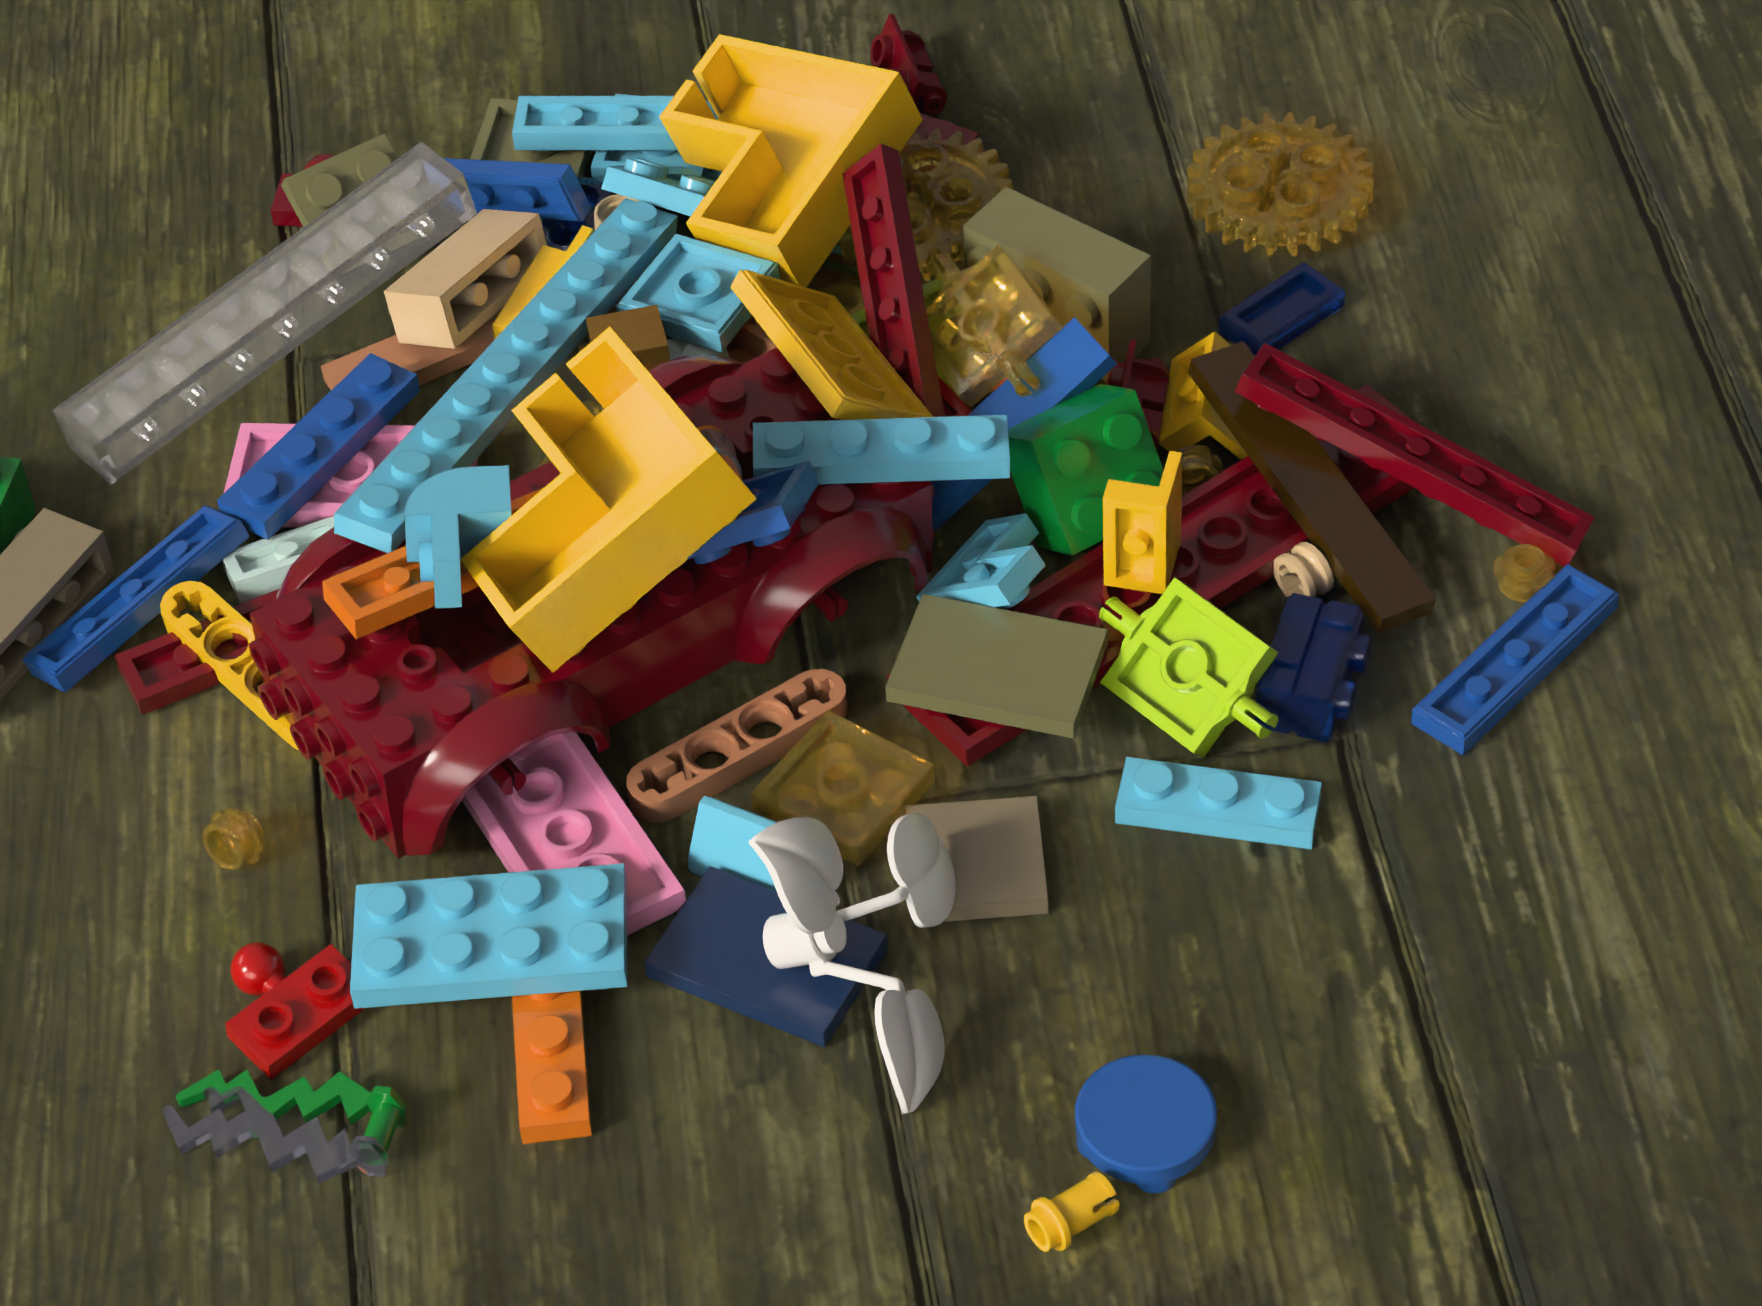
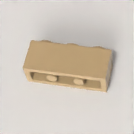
M483 209L384 290L398 342L455 349L501 310L541 247L547 245L539 213Z

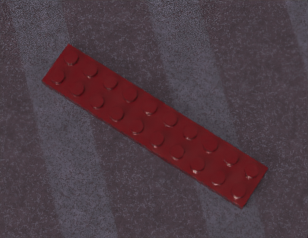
M1368 384L1356 390L1412 420ZM1316 438L1372 514L1414 489V487L1392 475L1370 467L1360 458L1328 441ZM1249 456L1182 496L1181 543L1169 584L1175 577L1219 609H1222L1274 576L1273 561L1276 557L1283 553L1291 554V549L1300 542L1312 544ZM1102 544L1031 587L1030 592L1022 601L1005 610L1108 629V645L1092 687L1093 689L1101 684V680L1118 658L1123 639L1125 638L1123 634L1099 618L1102 607L1111 611L1120 619L1123 618L1106 605L1105 602L1111 597H1118L1121 602L1141 615L1156 604L1162 594L1105 586ZM891 672L887 674V681L889 679ZM903 705L967 767L1027 730Z

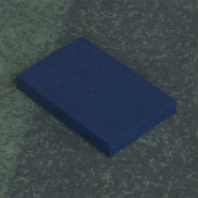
M711 866L707 869L644 961L645 973L648 978L822 1047H826L865 985L864 983L832 975L813 977L810 973L809 965L787 969H778L773 966L764 949L763 928L770 916L787 913L777 892ZM852 920L845 921L847 934L845 947L842 951L837 952L830 961L873 972L888 949L887 934Z

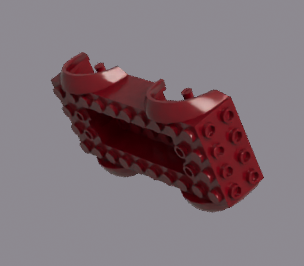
M777 347L746 363L725 356H682L660 363L649 370V373L696 428L714 426L725 433L731 447V459L737 465L742 480L754 477L753 423L839 420L830 416ZM703 435L706 438V440L710 443L711 439L709 435ZM550 461L510 481L511 501L547 486L561 473ZM932 481L818 484L806 503L805 510L799 514L792 525L788 536L775 543L761 547L754 546L752 540L731 546L732 549L728 554L705 564H696L693 558L687 559L680 567L669 573L642 596L631 609L621 614L587 643L578 654L572 656L555 672H552L508 627L480 586L461 594L462 607L435 608L433 606L359 639H355L325 602L322 581L387 553L335 534L333 527L311 542L291 565L277 593L276 600L250 613L255 640L249 643V650L257 668L262 673L264 681L263 684L258 686V693L265 709L274 720L284 716L289 722L292 738L300 753L307 760L315 757L323 766L325 779L334 795L339 800L348 797L354 804L359 822L371 840L377 841L382 839L398 859L405 855H430L444 847L445 833L451 815L467 792L485 775L489 774L505 795L514 794L513 787L518 792L524 786L526 775L509 758L521 749L553 735L579 732L591 735L595 741L597 752L601 753L610 748L609 727L734 660L762 665L773 660L776 649L786 630L811 602L816 605L829 621L836 620V614L840 618L848 608V601L832 585L855 570L876 561L898 557L907 559L910 562V573L915 577V592L925 587L928 583L927 573L933 571L932 542L935 540V532L932 526V499L935 496ZM406 539L397 547V549L406 546Z

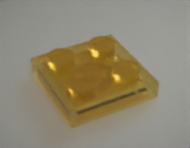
M827 710L751 792L752 810L776 822L796 817H810L821 821L836 840L841 857L860 866L889 833L894 822L906 814L905 806L914 805L934 783V764Z

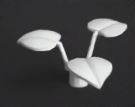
M919 813L903 815L891 826L887 843L889 867L899 887L888 894L836 911L840 898L835 890L839 887L843 877V862L832 833L821 821L810 817H796L779 821L762 830L749 841V845L767 867L777 894L787 912L770 916L765 922L763 945L766 955L773 966L778 969L809 965L810 973L813 977L832 975L885 989V991L878 994L875 1003L877 1036L902 1114L913 1112L937 1080L944 1060L945 1044L943 1030L937 1011L930 998L921 989H912L905 992L904 984L899 978L833 963L830 960L845 947L847 938L845 921L893 906L906 900L913 922L918 927L927 928L941 924L948 917L955 901L956 879L950 855L943 841L938 837L935 825L926 816Z

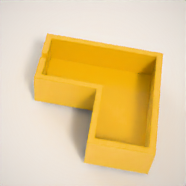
M719 34L692 71L718 119L716 120L696 82L691 80H685L659 116L685 163L722 172L686 224L696 240L776 262L779 265L780 280L807 287L850 225L842 173L880 143L897 149L900 153L923 119L900 73L897 71Z
M610 326L566 363L568 368L602 405L604 410L597 416H594L557 373H554L512 409L515 416L561 474L460 559L508 627L552 672H555L572 656L578 654L587 643L621 614L631 609L642 596L669 573L680 567L690 555L723 527L732 523L744 509L757 499Z

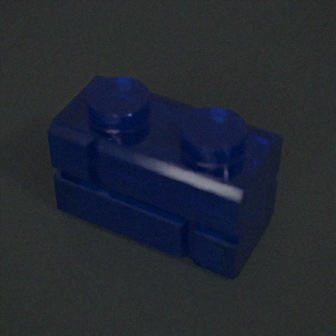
M1297 593L1288 596L1271 645L1279 653L1260 678L1256 689V702L1272 714L1277 715L1278 723L1274 728L1256 716L1255 719L1271 731L1285 734L1295 731L1299 737L1327 742L1328 739L1332 738L1337 719H1350L1357 692V682L1350 681L1353 671L1365 672L1372 645V635L1362 633L1364 611H1361L1359 606L1336 601L1324 604L1321 598Z

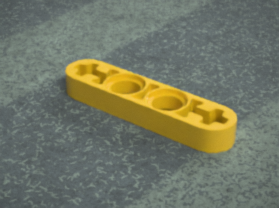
M187 581L171 587L163 595L160 603L161 615L166 631L176 634L181 639L182 644H187L196 652L202 664L207 662L215 670L219 682L282 739L298 750L290 732L289 722L284 716L274 720L265 709L259 694L255 691L257 684L263 679V676L249 650V643L255 640L252 624L213 589L202 582ZM186 608L192 612H197L201 609L203 618H207L211 624L203 632L199 621L188 613L181 616L180 612ZM220 615L224 616V618L217 620ZM232 633L241 634L248 640L247 650L235 659H221L214 654L216 648L222 642L233 639Z

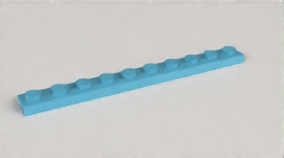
M625 198L334 513V533L386 553L396 550L406 539L405 506L409 496L416 487L428 478L443 471L471 466L513 419L515 414L512 412V409L542 385L587 336L586 318L606 314L676 234L678 216L656 209L649 203Z

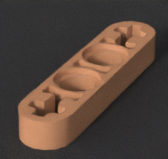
M811 669L802 672L640 761L631 768L627 775L626 786L629 806L633 814L639 819L650 823H664L698 806L704 795L714 797L836 729L844 722L847 716L846 684L838 674L830 670ZM762 722H772L782 727V730L777 735L770 738H757L748 733L754 725ZM707 752H719L728 757V760L723 765L716 768L706 769L694 763L696 758ZM651 787H655L658 791H656L655 789H649V790H647V789H648V788H651Z

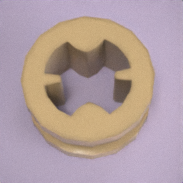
M1300 542L1291 549V554L1283 553L1273 561V573L1278 586L1289 600L1299 606L1308 605L1315 599L1316 594L1324 595L1333 588L1334 578L1328 561L1314 545L1308 542Z

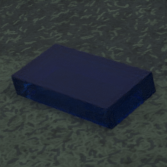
M1302 262L1219 316L1218 332L1234 344L1244 341L1254 356L1264 343L1280 349L1342 308L1345 302V290L1305 262Z

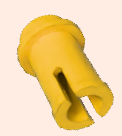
M1093 1172L1083 1181L1050 1200L1046 1197L1037 1198L1031 1203V1211L1024 1215L1025 1228L1031 1240L1044 1252H1048L1053 1248L1057 1251H1064L1071 1245V1237L1119 1211V1200L1112 1199L1107 1203L1104 1201L1116 1195L1113 1186L1104 1175L1099 1172Z

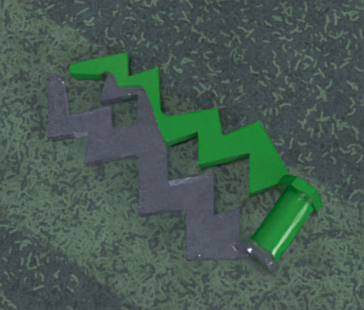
M218 1069L176 1095V1100L180 1107H186L209 1098L210 1115L188 1128L173 1106L168 1105L164 1107L163 1113L181 1155L211 1138L213 1151L216 1158H219L242 1142L253 1137L260 1140L272 1172L307 1153L317 1180L321 1183L354 1167H357L368 1176L385 1177L388 1165L387 1152L396 1128L403 1127L407 1104L392 1087L375 1086L369 1092L340 1071L316 1091L313 1090L303 1076L274 1094L263 1097L259 1094L247 1069L227 1084ZM241 1100L245 1111L227 1122L222 1110ZM340 1102L344 1106L351 1126L369 1112L372 1113L364 1136L357 1135L351 1145L345 1129L327 1143L317 1118ZM298 1104L306 1124L283 1137L276 1120Z

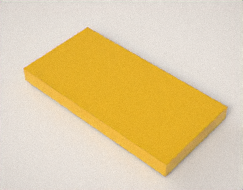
M746 269L744 271L739 270L730 288L832 418L860 420L933 417L835 296Z

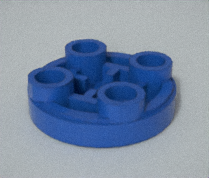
M1141 1054L1111 1061L1096 1070L1086 1080L1076 1100V1146L1080 1154L1105 1174L1121 1181L1135 1183L1142 1191L1147 1193L1159 1194L1168 1191L1174 1186L1177 1178L1194 1170L1209 1154L1216 1136L1217 1108L1210 1087L1193 1069L1168 1057Z

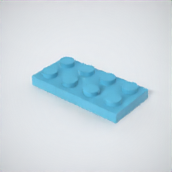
M624 863L356 885L350 994L354 1009L627 987V878Z

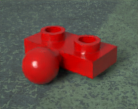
M249 943L241 947L232 959L230 972L234 984L245 994L260 997L225 1023L227 1037L270 1080L274 1079L365 1009H354L350 994L351 963L332 944L287 977L284 976L285 963L283 957L276 948L267 943Z

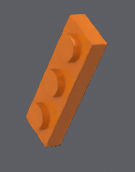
M582 991L512 996L519 1129L522 1144L592 1136Z

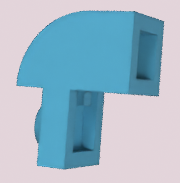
M509 465L461 467L443 471L423 481L409 496L404 513L407 562H420L421 582L434 581L435 608L462 607L460 559L511 516Z

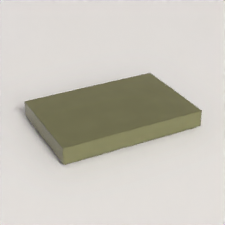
M922 594L885 686L886 701L1074 739L1108 645V629Z

